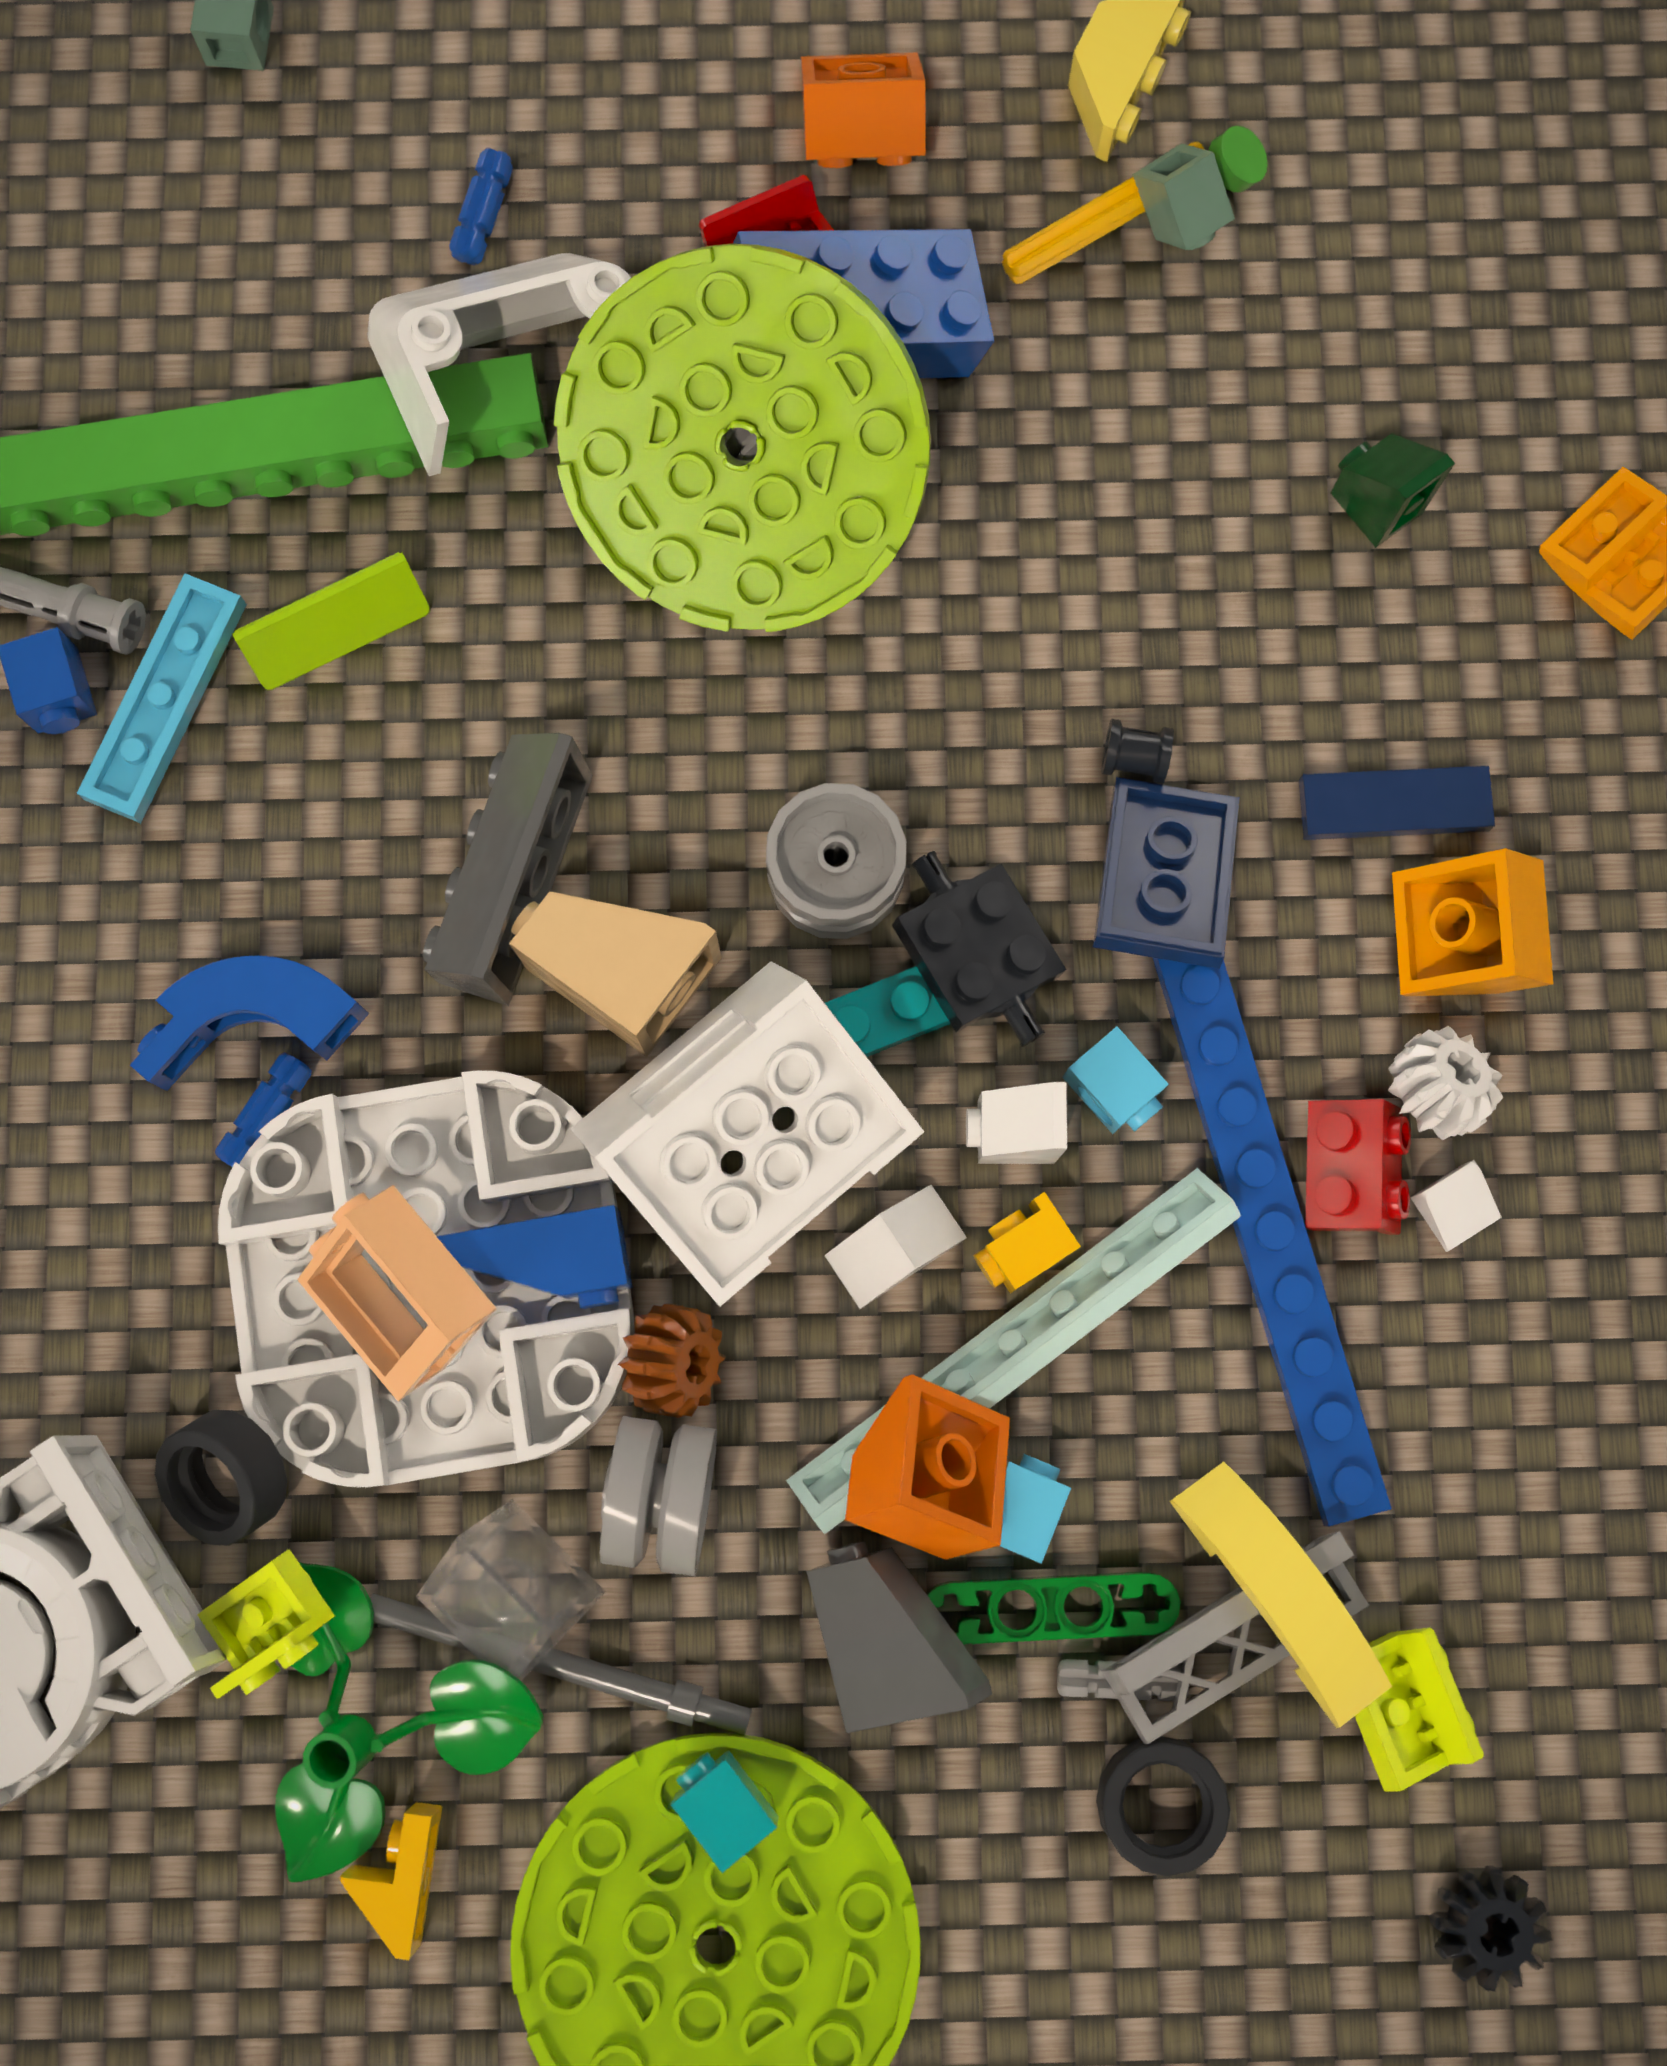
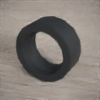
M212 1410L165 1438L156 1454L155 1478L163 1503L172 1518L189 1535L209 1545L229 1546L247 1537L274 1518L285 1502L287 1476L282 1456L270 1436L252 1419L233 1410ZM203 1449L213 1453L227 1466L237 1484L240 1506L229 1501L215 1488L205 1469L202 1457Z
M1160 1736L1149 1744H1144L1141 1739L1134 1740L1112 1756L1100 1775L1096 1803L1101 1827L1120 1856L1141 1871L1167 1877L1192 1872L1214 1856L1226 1837L1231 1811L1226 1784L1212 1762L1182 1740ZM1162 1763L1177 1766L1191 1775L1200 1790L1203 1804L1200 1821L1192 1834L1178 1844L1163 1847L1148 1844L1136 1836L1126 1822L1123 1809L1125 1789L1133 1776L1147 1766Z

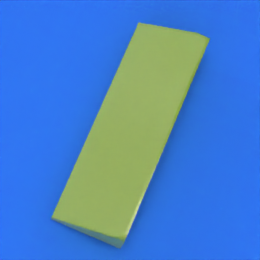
M398 552L235 630L232 635L261 685L266 690H273L427 616L430 613V607L403 553Z

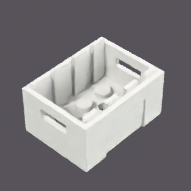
M772 961L570 1129L719 1306H722L770 1265L771 1261L768 1259L770 1255L866 1173L870 1172L875 1175L924 1133V1130L807 980ZM781 1107H791L795 1114L793 1124L788 1129L776 1130L772 1124L774 1113ZM733 1150L741 1152L743 1156L742 1167L733 1174L722 1172L720 1162L724 1154Z

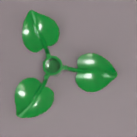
M301 1562L299 1564L310 1576L314 1586L335 1617L312 1633L319 1645L291 1666L306 1676H318L327 1671L336 1662L337 1672L326 1709L318 1718L324 1729L308 1742L304 1749L303 1762L290 1769L282 1778L276 1794V1822L285 1850L287 1876L290 1882L307 1881L332 1874L357 1860L376 1842L385 1822L384 1798L374 1784L353 1777L372 1760L375 1753L381 1752L387 1745L422 1727L436 1724L434 1742L440 1756L459 1772L470 1775H484L503 1769L511 1763L543 1726L541 1709L526 1685L506 1669L482 1660L459 1661L439 1671L430 1683V1698L435 1711L424 1712L382 1734H375L371 1724L357 1715L347 1714L340 1716L338 1712L351 1669V1661L347 1653L358 1650L370 1638L374 1625L373 1606L366 1589L351 1574L331 1566Z

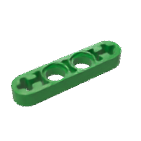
M1150 1572L947 1581L936 1584L926 1593L936 1608L943 1606L944 1595L955 1594L957 1603L965 1607L980 1606L975 1593L977 1591L989 1590L986 1613L992 1629L991 1631L978 1632L980 1625L979 1617L961 1618L958 1620L957 1630L954 1633L962 1644L1155 1635L1165 1632L1174 1625L1179 1616L1181 1603L1178 1591L1173 1584L1161 1575ZM1120 1584L1118 1597L1127 1599L1141 1597L1143 1585L1152 1584L1153 1592L1165 1597V1608L1156 1609L1154 1621L1145 1622L1144 1614L1138 1610H1119L1123 1623L1111 1625L1114 1603L1108 1586ZM1079 1587L1093 1589L1101 1602V1610L1097 1619L1091 1624L1084 1626L1075 1625L1070 1622L1064 1611V1602L1068 1593ZM1014 1590L1025 1591L1032 1597L1035 1604V1615L1032 1621L1027 1626L1019 1629L1005 1626L998 1615V1604L1002 1596Z

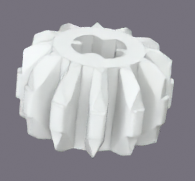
M1449 1026L1439 1031L1428 1029L1423 1034H1417L1404 1045L1405 1049L1394 1058V1062L1388 1068L1394 1078L1388 1091L1401 1098L1404 1103L1399 1114L1411 1113L1417 1120L1419 1132L1433 1129L1441 1140L1450 1136H1456L1457 1134L1463 1136L1467 1132L1472 1133L1487 1122L1486 1118L1492 1114L1497 1104L1503 1099L1500 1090L1496 1087L1503 1075L1490 1068L1487 1063L1491 1052L1480 1053L1474 1047L1471 1034L1459 1038Z

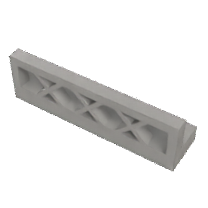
M1340 1531L1320 1536L1302 1547L1322 1575L1328 1572L1344 1598L1345 1602L1342 1604L1351 1617L1369 1606L1343 1563L1354 1556ZM1240 1586L1102 1671L1144 1744H1149L1290 1656V1653L1281 1642L1272 1648L1247 1642L1250 1621L1260 1613ZM1237 1628L1235 1638L1226 1636V1634ZM1214 1642L1233 1647L1227 1676L1217 1682L1191 1676L1197 1652ZM1244 1650L1259 1654V1656L1241 1666ZM1182 1662L1181 1673L1170 1670ZM1159 1676L1178 1681L1172 1710L1155 1721L1150 1722L1134 1691ZM1189 1685L1204 1689L1186 1701Z

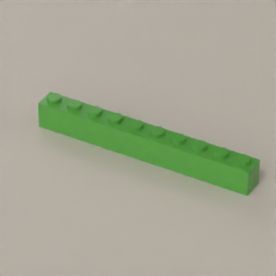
M531 353L451 365L427 372L449 419L442 467L460 468L471 464L475 459L497 455L511 459L522 458L532 454L535 449L549 447L539 383ZM384 376L0 437V535L15 533L22 536H38L47 533L50 527L74 523L81 526H100L108 523L111 517L130 514L155 517L169 513L173 507L192 504L218 507L230 503L236 497L254 494L264 497H280L292 492L293 488L316 484L331 488L342 487L350 484L354 478L372 475L398 478L409 475L416 468L424 467V464Z

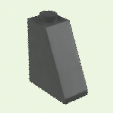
M866 1541L840 1546L827 1551L829 1563L806 1571L846 1733L969 1709L993 1694L989 1679L892 1547L868 1553Z

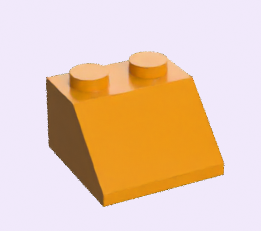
M1504 848L1392 872L1400 995L1499 994L1554 984L1543 860Z

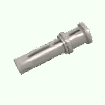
M0 567V606L56 623L66 636L78 640L88 636L110 643L113 651L125 655L132 653L139 644L146 621L143 603L130 598L123 602L98 595L94 587L83 583L74 584L67 588Z

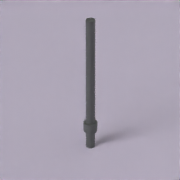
M375 1593L370 1597L375 1623L667 1712L666 1719L692 1727L695 1720L745 1736L752 1709L702 1694V1686L679 1679L676 1685H672Z

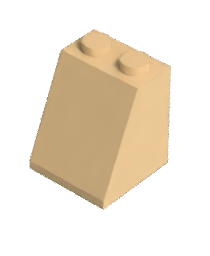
M550 891L540 904L532 901L522 910L512 926L511 932L515 937L509 943L526 970L645 1057L649 1055L722 958L716 931L706 923Z

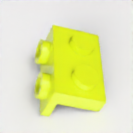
M290 1549L197 1614L234 1669L210 1687V1690L219 1699L239 1685L243 1692L248 1695L281 1671L275 1662L276 1659L285 1670L316 1648L319 1643L312 1633L335 1617L314 1586L310 1576L303 1570Z
M1432 1628L1395 1631L1368 1643L1392 1687L1356 1714L1355 1719L1384 1792L1402 1791L1448 1765L1473 1764L1482 1759L1484 1754L1475 1733L1473 1719L1464 1706L1449 1669L1448 1657L1439 1644Z

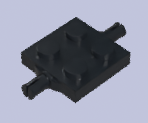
M931 851L927 855L914 861L912 867L916 869L931 895L925 903L898 916L893 922L892 927L955 1032L957 1033L981 1019L1004 1015L1022 1047L1043 1036L1045 1031L1040 1027L1026 1001L1035 990L1059 978L1067 969L1002 863L972 879L952 882L936 856L935 851Z

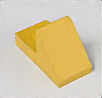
M416 1802L404 1813L403 1820H394L389 1834L386 1860L390 1863H396L395 1870L351 1865L340 1875V1881L396 1959L410 1960L422 1944L442 1813L441 1805Z

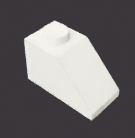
M1050 1082L982 1091L978 1099V1109H967L966 1146L978 1147V1164H1055L1067 1149L1066 1082Z

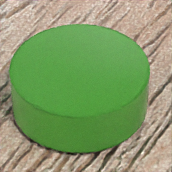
M1232 126L1211 142L1208 151L1214 153L1226 189L1240 193L1263 179L1267 171V156L1261 141L1252 131L1243 126Z

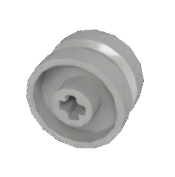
M824 783L799 792L778 811L767 834V877L777 908L795 927L819 938L848 939L875 928L892 912L903 889L907 840L897 815L878 795L854 784ZM841 857L847 859V862L839 867L831 866L825 861L826 859L828 862L835 864Z
M627 1416L622 1417L613 1454L608 1463L602 1496L600 1561L602 1564L635 1568L644 1559L651 1529L656 1527L658 1528L656 1561L661 1572L689 1576L697 1575L712 1488L717 1429L682 1424L674 1433L668 1463L663 1464L661 1463L663 1430L659 1422Z

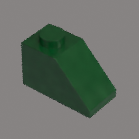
M1391 433L1373 447L1366 441L1348 453L1338 465L1342 472L1330 494L1375 548H1377L1423 514L1455 465V462L1444 452Z

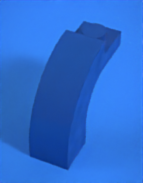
M270 956L227 958L205 965L185 975L168 987L155 1000L174 1017L167 1025L164 1023L159 1024L145 1035L137 1049L140 1054L130 1066L148 1082L168 1091L219 1035L235 1026L251 1022L273 1023L285 1027L314 1052L328 1060L370 1013L326 976L295 961Z

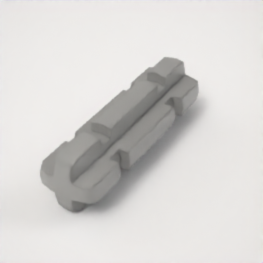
M1065 1659L1060 1661L1057 1669V1688L1059 1694L1065 1697H1087L1088 1693H1094L1095 1698L1117 1699L1102 1673L1104 1669L1117 1661H1095V1665H1088V1660ZM1181 1664L1176 1665L1170 1670L1181 1673ZM1159 1676L1134 1691V1694L1138 1700H1151V1696H1157L1158 1701L1173 1702L1177 1692L1178 1681Z

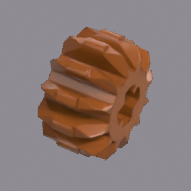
M668 1303L663 1304V1306L653 1305L648 1314L636 1315L634 1321L635 1334L623 1337L626 1346L629 1348L628 1355L617 1364L627 1370L622 1390L633 1395L634 1406L644 1409L647 1413L674 1418L682 1416L692 1417L698 1406H709L711 1401L710 1388L712 1385L722 1384L717 1372L719 1364L726 1358L725 1355L718 1352V1346L722 1340V1331L712 1327L711 1315L701 1313L700 1310Z

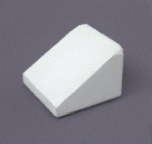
M1475 1160L1459 1166L1410 1197L1446 1252L1502 1218L1483 1173Z

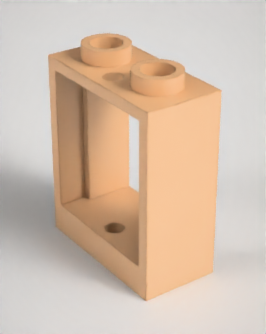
M392 1185L371 1199L365 1193H360L339 1208L332 1217L337 1226L326 1232L309 1248L308 1251L313 1256V1259L297 1280L399 1402L444 1370L497 1308L395 1186ZM364 1250L369 1253L428 1324L425 1329L421 1327L362 1256Z

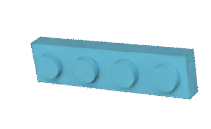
M184 573L77 792L82 799L138 823L142 822L247 605L240 595Z

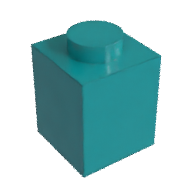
M729 1750L716 1761L713 1760L708 1752L703 1754L675 1779L682 1789L674 1795L671 1806L722 1873L777 1828L778 1814Z

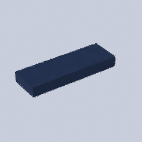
M1489 766L1303 774L1298 780L1304 840L1489 832L1495 827Z

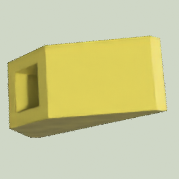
M1105 0L1099 2L1074 50L1068 83L1096 158L1107 162L1118 141L1125 144L1129 142L1142 111L1136 104L1143 92L1149 95L1154 93L1166 65V59L1161 58V55L1167 44L1177 47L1188 24L1191 11L1183 8L1185 0Z

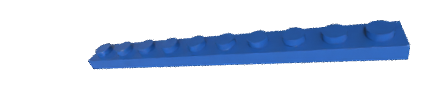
M1153 958L1222 1190L1234 1200L1241 1214V1217L1232 1224L1323 1526L1330 1527L1391 1510L1388 1494L1224 960L1220 969Z

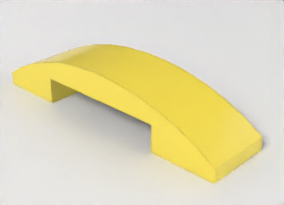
M1222 1462L1169 1501L1209 1556L1217 1554L1296 1661L1299 1667L1294 1670L1336 1728H1340L1392 1687L1362 1632L1323 1575L1272 1511L1225 1462Z

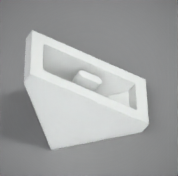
M929 1185L878 1214L825 1254V1258L858 1308L862 1309L964 1241L967 1237L933 1186Z

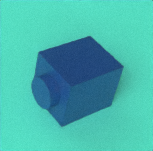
M58 627L0 645V659L16 714L38 734L42 732L46 734L65 733L78 727L80 720L97 715L79 650Z

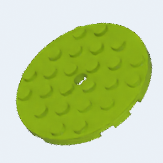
M723 244L681 252L659 261L620 286L594 312L578 336L579 340L572 352L566 371L562 373L554 415V426H557L560 464L557 465L565 499L576 524L601 562L619 581L640 598L646 600L648 597L659 605L680 614L679 619L726 632L730 628L765 629L766 632H774L798 627L833 613L858 597L878 579L895 558L909 535L919 513L930 467L931 435L925 395L915 365L895 329L869 298L840 275L806 257L782 249L761 245ZM730 428H743L757 436V453L755 458L748 461L738 460L728 452L725 445V437Z
M737 1733L693 1734L657 1742L611 1764L572 1797L552 1822L533 1854L516 1901L510 1949L512 1987L514 1995L517 1994L519 2009L528 2033L526 2039L539 2066H889L898 2051L908 2027L916 1999L920 1972L921 1940L916 1902L902 1856L877 1813L852 1785L834 1770L812 1756L779 1742L762 1737L743 1736ZM729 1750L779 1817L777 1828L722 1873L673 1809L671 1803L674 1795L682 1789L675 1780L680 1773L707 1752L716 1761ZM722 1926L724 1930L732 1935L736 1944V1950L728 1961L722 1964H711L705 1961L699 1954L697 1940L705 1930Z

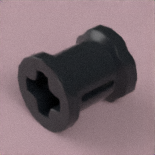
M1111 718L1105 740L1101 773L1111 776L1115 770L1150 775L1154 783L1164 784L1172 755L1174 729L1163 727L1159 733L1122 726L1121 720Z

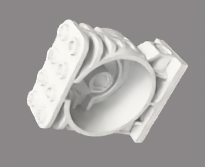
M97 1435L52 1436L30 1450L33 1457L0 1478V1571L21 1581L37 1596L45 1607L53 1626L57 1651L54 1678L45 1699L55 1723V1729L39 1702L49 1682L54 1662V1640L51 1627L39 1604L27 1592L10 1582L0 1579V1808L26 1794L28 1789L55 1773L77 1754L81 1753L101 1733L115 1712L136 1715L151 1709L198 1677L211 1672L227 1661V1658L197 1616L202 1611L201 1606ZM22 1509L25 1515L19 1518L20 1510ZM71 1519L80 1536L59 1526ZM135 1627H140L142 1630L138 1637H136Z

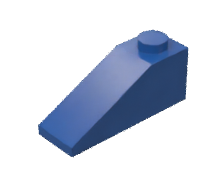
M615 1205L436 1236L462 1268L568 1300L578 1298L580 1309L619 1302V1290L633 1288L621 1212Z

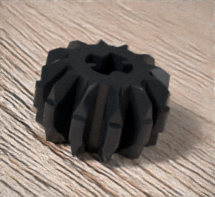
M1485 1866L1480 1881L1467 1869L1459 1870L1458 1882L1462 1891L1456 1894L1447 1887L1442 1886L1438 1888V1896L1449 1905L1448 1912H1435L1429 1915L1430 1924L1436 1929L1445 1932L1434 1944L1436 1952L1444 1959H1454L1452 1972L1462 1981H1467L1476 1975L1478 1984L1486 1991L1495 1992L1501 1975L1513 1987H1523V1975L1519 1966L1525 1962L1536 1970L1544 1968L1543 1960L1532 1949L1534 1944H1545L1553 1940L1548 1929L1536 1924L1547 1911L1545 1904L1536 1897H1527L1529 1885L1525 1880L1517 1875L1504 1880L1502 1871L1495 1866ZM1493 1915L1499 1919L1492 1924L1495 1936L1490 1940H1486L1482 1937L1488 1931V1924L1485 1919Z

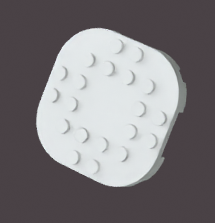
M477 1070L461 1072L462 1077L342 1097H337L334 1094L315 1097L293 1106L267 1123L259 1131L261 1136L249 1148L240 1164L235 1162L222 1193L218 1218L219 1244L225 1245L227 1252L241 1374L235 1375L238 1393L248 1418L252 1419L270 1436L279 1453L290 1463L301 1469L302 1473L335 1485L375 1487L531 1461L558 1452L574 1443L600 1421L615 1401L627 1375V1370L617 1365L628 1355L629 1348L626 1346L623 1337L635 1334L630 1289L618 1291L619 1302L580 1309L578 1298L568 1300L464 1269L497 1309L444 1370L398 1402L297 1280L313 1259V1256L308 1251L309 1248L326 1232L337 1226L332 1220L337 1210L360 1193H365L371 1199L392 1185L395 1186L436 1236L610 1205L617 1207L613 1180L570 1130L583 1119L582 1116L560 1096L543 1087L542 1084L511 1073ZM364 1250L362 1256L421 1327L425 1329L428 1324L369 1253Z

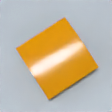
M1622 467L1540 545L1539 553L1566 585L1597 614L1631 640L1667 607V495L1625 467Z

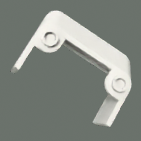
M561 253L390 296L374 305L369 315L368 341L428 476L441 473L449 419L427 372L452 364L459 356L461 349L583 317L590 319L600 305L615 290L631 279L624 269L609 262L571 253Z

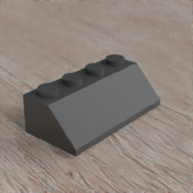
M563 733L515 734L511 736L506 752L500 751L495 756L488 777V785L492 789L484 810H476L468 827L467 844L470 845V849L462 868L456 867L453 870L446 886L445 901L449 905L441 926L435 925L431 929L424 945L423 960L427 962L424 970L439 984L509 1006L524 966L509 944L515 937L511 932L512 926L519 914L529 903L535 901L540 904L549 891L551 892L593 776L572 736Z

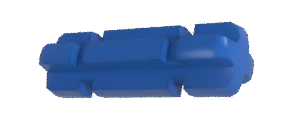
M486 148L479 155L475 170L479 173L471 179L458 217L461 226L455 227L449 244L452 257L459 262H465L474 266L483 260L488 245L484 242V239L491 236L504 197L501 189L507 187L513 170L510 156L503 151Z
M282 1053L277 1057L268 1071L272 1075L268 1083L261 1081L233 1122V1124L238 1126L234 1133L231 1134L227 1131L217 1146L215 1154L220 1160L231 1167L234 1166L235 1162L240 1164L249 1148L261 1136L259 1131L272 1119L290 1108L294 1100L289 1097L294 1090L300 1093L311 1076L312 1070L309 1066L288 1053Z

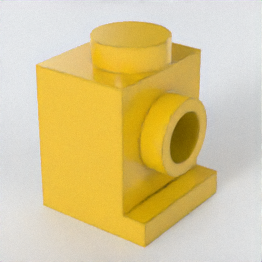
M1045 1192L1034 1198L1028 1205L1034 1215L1026 1219L1019 1209L988 1229L994 1241L973 1255L979 1268L994 1288L1004 1283L1011 1294L1081 1247Z

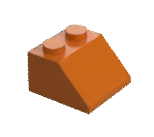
M918 52L801 57L806 160H818V165L824 168H843L852 165L853 158L877 157V163L880 165L901 166L911 163L912 156H926L925 77Z
M911 1374L903 1377L852 1455L845 1520L945 1560L1000 1546L1010 1418L916 1375Z

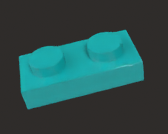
M916 966L825 1002V1005L866 1057L950 1024Z

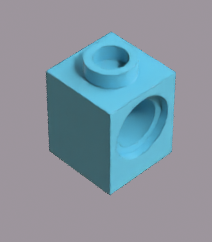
M1118 1026L1074 1062L1062 1077L1112 1134L1125 1123L1134 1132L1163 1108V1105L1155 1097L1169 1085Z
M1026 1454L1023 1455L1020 1465L1007 1461L1001 1547L1042 1564L1071 1487L1056 1482L1061 1469Z

